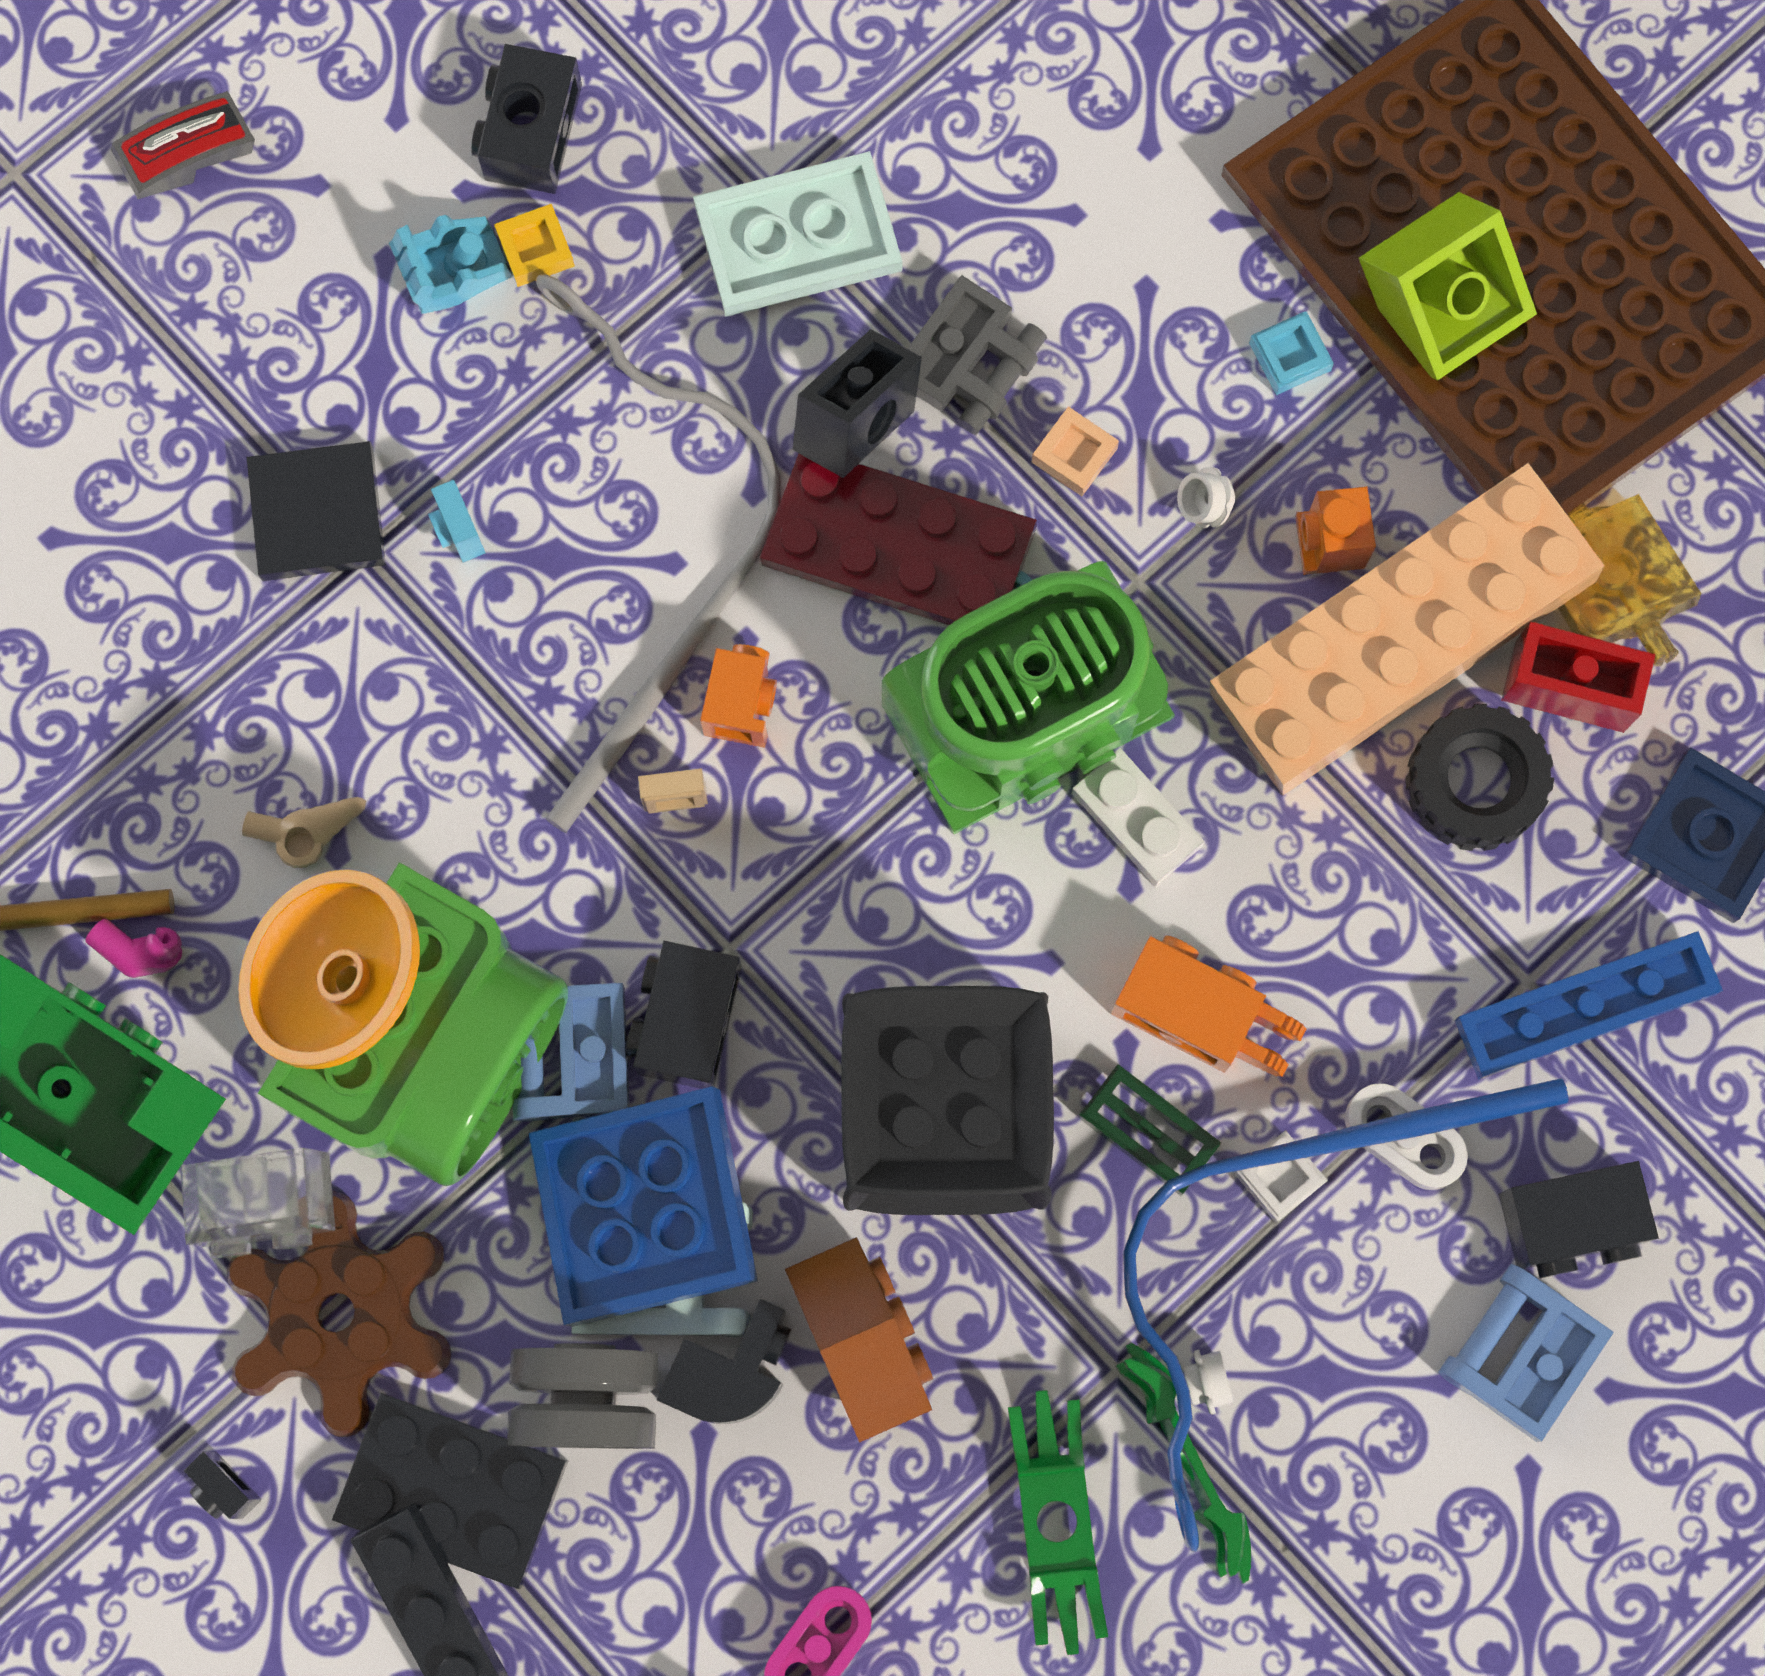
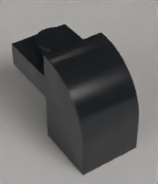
M760 1299L733 1360L684 1339L657 1397V1401L696 1419L713 1424L739 1423L761 1413L775 1400L783 1387L782 1382L760 1372L765 1361L775 1366L777 1365L788 1342L792 1329L782 1325L787 1314L786 1311Z

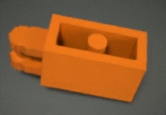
M1168 935L1164 936L1161 942L1150 936L1110 1014L1223 1073L1227 1071L1234 1058L1237 1057L1260 1068L1262 1071L1274 1076L1283 1077L1289 1065L1285 1059L1277 1052L1264 1048L1245 1037L1254 1021L1284 1039L1301 1041L1307 1030L1304 1024L1264 1003L1266 995L1254 989L1257 982L1246 973L1227 965H1222L1220 971L1196 960L1199 952L1186 942Z

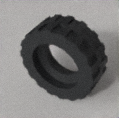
M1474 704L1472 708L1463 709L1462 706L1451 710L1448 716L1445 718L1440 717L1430 726L1410 756L1407 767H1410L1409 774L1405 778L1406 790H1409L1411 797L1408 801L1413 812H1417L1421 819L1420 824L1427 832L1431 830L1439 836L1438 840L1447 845L1453 843L1459 845L1462 850L1472 851L1474 848H1483L1484 851L1496 849L1505 842L1509 844L1536 821L1549 802L1547 797L1553 790L1554 777H1551V768L1554 765L1551 754H1547L1544 747L1546 742L1540 732L1536 734L1529 726L1531 723L1522 716L1520 718L1509 713V709L1500 706L1495 709L1487 707V704ZM1470 748H1484L1493 751L1504 760L1510 773V787L1502 801L1491 807L1475 808L1464 804L1454 795L1448 781V770L1452 760L1462 751Z

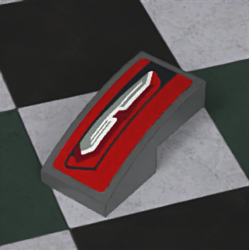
M226 91L187 104L147 122L113 142L111 151L137 199L192 184L197 169L251 154L255 139L229 92Z

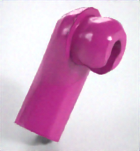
M107 918L99 921L90 930L85 939V942L120 972L131 978L165 973L176 966L183 952L181 938L171 928L158 927L156 928V934L131 939Z

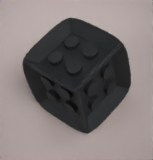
M904 986L871 989L854 994L847 993L843 996L841 1120L842 1148L847 1188L843 1195V1205L846 1210L853 1211L858 1209L872 1213L892 1215H983L1011 1213L1032 1208L1043 1210L1049 1205L1052 1198L1048 1183L1052 1168L1054 1146L1052 1034L1047 1007L1049 997L1045 992L1039 993L1003 986Z

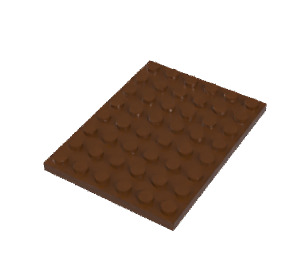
M1464 0L1223 165L1221 176L1479 496L1529 463L1567 516L1570 517L1765 378V268L1539 0ZM1460 192L1501 211L1537 314L1439 380H1435L1429 376L1379 311L1359 257Z

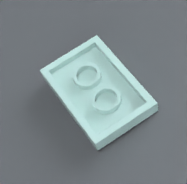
M870 151L693 196L694 207L725 317L902 271L903 261Z

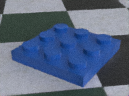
M711 1086L529 1133L563 1325L574 1327L758 1282L720 1089Z

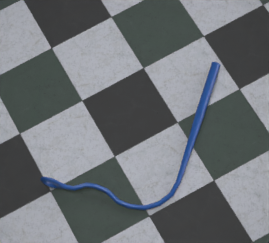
M1562 1078L1415 1110L1210 1162L1168 1180L1138 1211L1123 1250L1125 1298L1137 1330L1166 1363L1177 1394L1179 1419L1167 1450L1177 1517L1184 1542L1190 1551L1196 1552L1198 1550L1199 1534L1192 1503L1183 1478L1180 1454L1193 1420L1190 1391L1177 1356L1148 1323L1137 1287L1136 1253L1149 1218L1175 1191L1209 1176L1418 1137L1567 1104L1569 1101L1568 1091Z

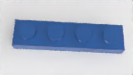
M1697 931L1457 1017L1455 1023L1476 1076L1480 1080L1721 993L1723 989L1700 933Z

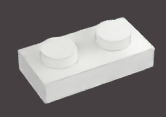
M1119 748L1115 752V759L1093 770L1073 787L1071 794L1156 887L1202 848L1205 841L1126 753Z

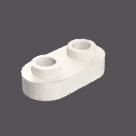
M1372 1084L1360 1090L1350 1100L1345 1112L1346 1128L1367 1123L1366 1115L1371 1108H1379L1386 1113L1387 1117L1424 1109V1107L1394 1086ZM1455 1129L1362 1147L1413 1185L1426 1190L1442 1189L1455 1182L1464 1172L1468 1159L1466 1144ZM1431 1146L1439 1151L1441 1164L1437 1169H1429L1422 1164L1420 1151L1423 1147Z

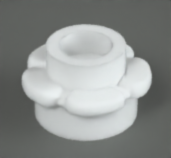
M1202 468L1199 473H1191L1181 482L1177 496L1180 513L1187 521L1195 523L1201 528H1207L1210 525L1211 527H1219L1226 522L1234 506L1235 493L1232 483L1228 477L1221 476V471L1218 468Z
M1199 1349L1195 1350L1194 1358L1196 1364L1183 1367L1193 1406L1206 1403L1209 1413L1213 1415L1216 1414L1215 1407L1234 1403L1221 1352L1217 1351L1201 1355Z

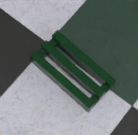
M1119 1064L1113 1069L1078 1116L1085 1124L1164 1184L1168 1180L1179 1176V1174L1099 1114L1098 1111L1103 1105L1186 1168L1182 1174L1206 1164L1222 1143ZM1120 1085L1199 1145L1201 1149L1196 1156L1112 1094L1116 1087ZM1190 1185L1175 1192L1182 1196Z

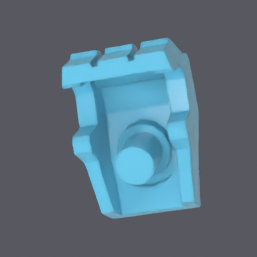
M442 215L435 219L431 229L412 235L408 225L397 229L393 239L389 242L395 260L398 261L397 264L403 279L406 281L411 298L418 304L421 314L459 305L513 276L494 230L486 216L452 220L447 215Z

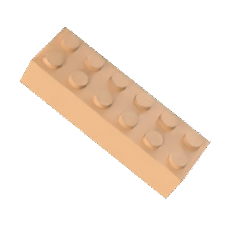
M1527 463L1210 680V695L1278 791L1284 796L1521 634L1530 621L1537 623L1594 584L1605 565L1530 464Z

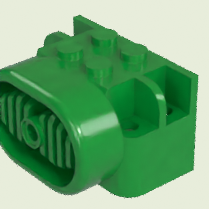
M0 954V1152L135 1235L226 1098L156 1054L163 1042L136 1024L124 1018L120 1026L116 1028L99 1017L106 1005L68 982L61 993ZM56 1080H67L69 1082L67 1092L62 1095L52 1093L51 1087Z

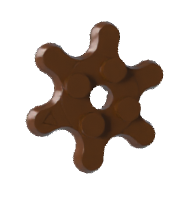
M329 1191L318 1196L309 1208L308 1220L311 1228V1239L307 1248L300 1256L291 1260H278L263 1250L250 1248L235 1254L229 1262L227 1279L231 1288L239 1295L250 1297L259 1302L265 1309L268 1318L267 1331L262 1340L253 1347L244 1350L236 1358L232 1377L236 1386L243 1393L251 1396H263L270 1393L279 1383L288 1378L298 1376L307 1378L316 1385L320 1392V1417L323 1426L329 1433L337 1437H351L362 1431L369 1421L370 1407L367 1400V1389L371 1379L379 1371L388 1367H399L407 1370L415 1377L430 1379L444 1373L450 1364L452 1356L451 1346L446 1337L437 1331L429 1330L419 1325L412 1317L410 1310L411 1295L415 1288L423 1281L435 1276L442 1268L444 1248L434 1235L423 1231L413 1232L405 1236L397 1245L390 1249L381 1251L370 1249L362 1243L357 1234L356 1223L358 1213L355 1203L350 1197L341 1192ZM335 1294L346 1295L353 1303L355 1310L354 1318L344 1330L331 1332L323 1325L322 1320L319 1318V1312H321L322 1305L329 1297Z

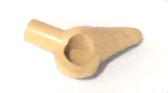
M360 797L342 799L334 803L294 811L283 819L248 811L243 822L242 835L276 843L277 854L284 864L292 868H306L318 861L322 855L324 845L335 834L364 811L366 800Z

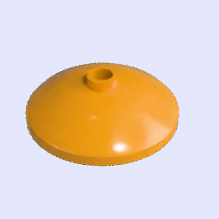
M334 870L302 881L272 905L257 925L247 945L241 964L238 985L239 1004L243 1021L249 1034L262 1050L270 1056L297 1068H331L344 1064L363 1054L389 1031L408 1002L419 966L420 944L418 929L413 913L404 898L393 887L371 874L356 870Z

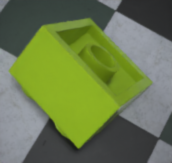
M1460 192L1359 257L1379 311L1429 376L1435 380H1439L1537 314L1501 211Z

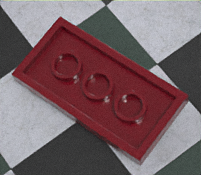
M798 453L762 550L760 561L762 566L936 622L951 625L964 615L1016 588L1019 574L1022 571L1037 528V520L862 464H858L842 478Z

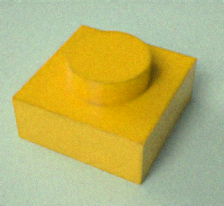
M552 203L494 224L517 287L536 281L538 275L550 276L575 267L572 254Z

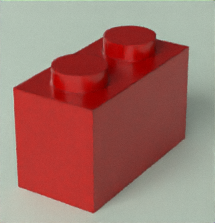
M1530 621L1515 642L1501 701L1624 733L1642 715L1656 654Z

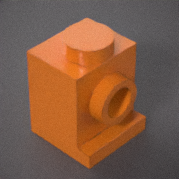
M1367 486L1317 491L1310 510L1296 512L1295 520L1303 575L1365 569L1376 548Z
M745 644L733 645L732 651L716 648L700 719L704 736L765 748L768 737L766 721L759 720V715L770 717L777 688V680L768 678L767 665L770 656L768 651Z

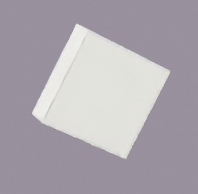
M1285 1130L1263 1149L1293 1142L1294 1139ZM1309 1157L1234 1172L1236 1177L1275 1224L1328 1181Z

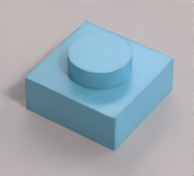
M451 480L432 488L431 491L439 509L428 513V516L442 548L455 544L463 563L485 554L486 552L455 481Z

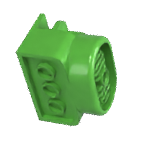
M1106 561L1090 564L1078 571H1060L1040 576L964 615L949 625L938 636L932 647L902 662L889 671L882 679V707L953 834L964 830L1022 798H1025L1027 804H1033L1048 797L1061 787L1058 779L1079 768L1083 775L1090 774L1096 768L1116 758L1113 750L1166 723L1175 716L1166 701L1168 683L1163 670L1152 653L1154 644L1148 635L1144 618L1133 600L1121 589Z
M399 862L387 884L404 898L412 911L418 929L420 944L417 977L402 1013L389 1031L374 1046L344 1064L324 1069H303L278 1060L258 1094L293 1117L304 1121L360 1155L372 1159L391 1156L443 1186H450L460 1181L477 1163L513 1107L514 1099L518 1098L522 1090L521 1075L524 1068L521 1066V1057L526 1059L531 1051L525 1042L528 1038L534 1041L537 1061L539 1062L552 1040L564 1013L568 999V987L561 977L513 951L506 935L496 920L485 910Z

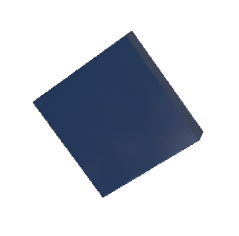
M1690 747L1683 754L1623 858L1728 921L1735 923L1743 915L1765 877V791Z

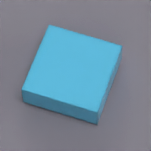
M1307 311L1251 335L1249 341L1276 395L1330 372L1334 364Z

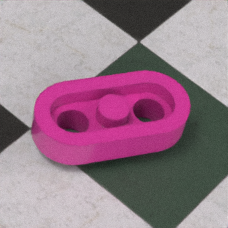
M831 1586L818 1592L770 1656L765 1667L764 1676H785L788 1666L796 1662L807 1665L811 1671V1676H841L866 1641L871 1630V1611L864 1597L854 1589L846 1586ZM843 1607L850 1613L852 1621L848 1630L843 1633H834L829 1630L825 1617L831 1608Z

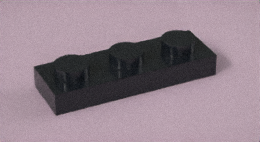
M415 1503L357 1532L350 1539L424 1676H508Z

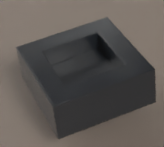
M203 1451L184 1470L196 1484L189 1491L190 1494L215 1519H218L223 1513L229 1519H243L262 1500L217 1452Z

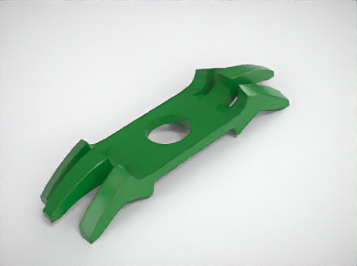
M1130 1343L1125 1348L1132 1357L1117 1364L1115 1367L1123 1377L1143 1392L1147 1407V1424L1160 1422L1170 1443L1179 1419L1174 1402L1177 1394L1168 1369L1159 1360L1139 1346ZM1187 1434L1180 1454L1182 1469L1201 1506L1194 1512L1195 1519L1214 1535L1216 1542L1215 1562L1218 1577H1223L1226 1574L1232 1577L1238 1573L1241 1584L1249 1581L1251 1570V1542L1245 1513H1233L1225 1508Z
M1042 1390L1036 1391V1432L1039 1458L1029 1459L1021 1407H1008L1029 1567L1034 1637L1036 1646L1048 1644L1045 1589L1054 1588L1067 1655L1079 1654L1075 1585H1084L1095 1638H1108V1630L1102 1604L1084 1471L1080 1399L1067 1401V1451L1069 1455L1059 1456L1048 1391ZM1053 1501L1066 1503L1073 1509L1076 1515L1077 1522L1073 1534L1068 1539L1060 1542L1046 1539L1040 1533L1037 1525V1517L1041 1508Z

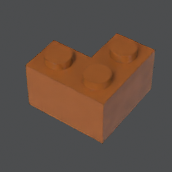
M855 1237L785 1268V1272L859 1443L932 1410L922 1384L934 1378L918 1342L908 1347L905 1344L904 1338L915 1334V1331L900 1297L898 1296L889 1301L885 1298L896 1292L880 1256L868 1261L858 1238Z

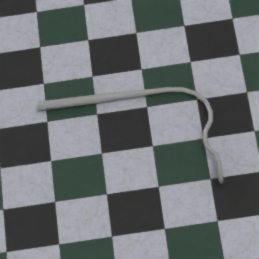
M538 275L536 283L541 293L557 308L567 314L588 321L605 337L616 366L635 383L663 398L704 404L730 418L756 445L768 475V510L753 544L639 689L546 817L550 824L560 831L567 833L653 714L762 553L780 504V473L766 438L737 408L707 392L669 387L642 373L626 359L616 332L611 325L583 302L565 283L549 275Z

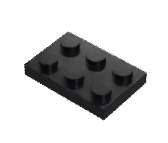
M380 1393L332 1521L361 1531L415 1503L447 1563L513 1588L521 1589L568 1461L531 1447L507 1446V1438Z

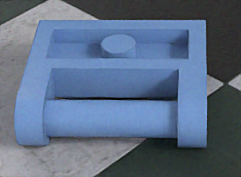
M623 983L567 986L568 999L559 1023L562 1095L544 1096L543 1056L538 1062L534 1041L528 1038L525 1043L531 1051L526 1059L521 1057V1066L524 1068L521 1075L522 1090L518 1099H514L512 1107L514 1121L531 1122L556 1118L591 1117L629 1108L625 987Z
M1510 1264L1500 1279L1503 1288L1457 1357L1449 1355L1438 1373L1453 1386L1478 1400L1534 1441L1542 1442L1614 1332L1526 1270ZM1526 1301L1530 1302L1542 1310V1313L1496 1382L1492 1383L1478 1372Z

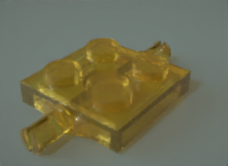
M1639 494L1612 506L1588 508L1586 505L1582 506L1571 514L1569 518L1605 566L1597 581L1558 608L1559 612L1573 633L1611 643L1620 639L1638 637L1647 652L1656 654L1653 664L1655 667L1662 666L1664 660L1666 664L1679 654V651L1674 647L1661 624L1666 619L1697 606L1702 593Z

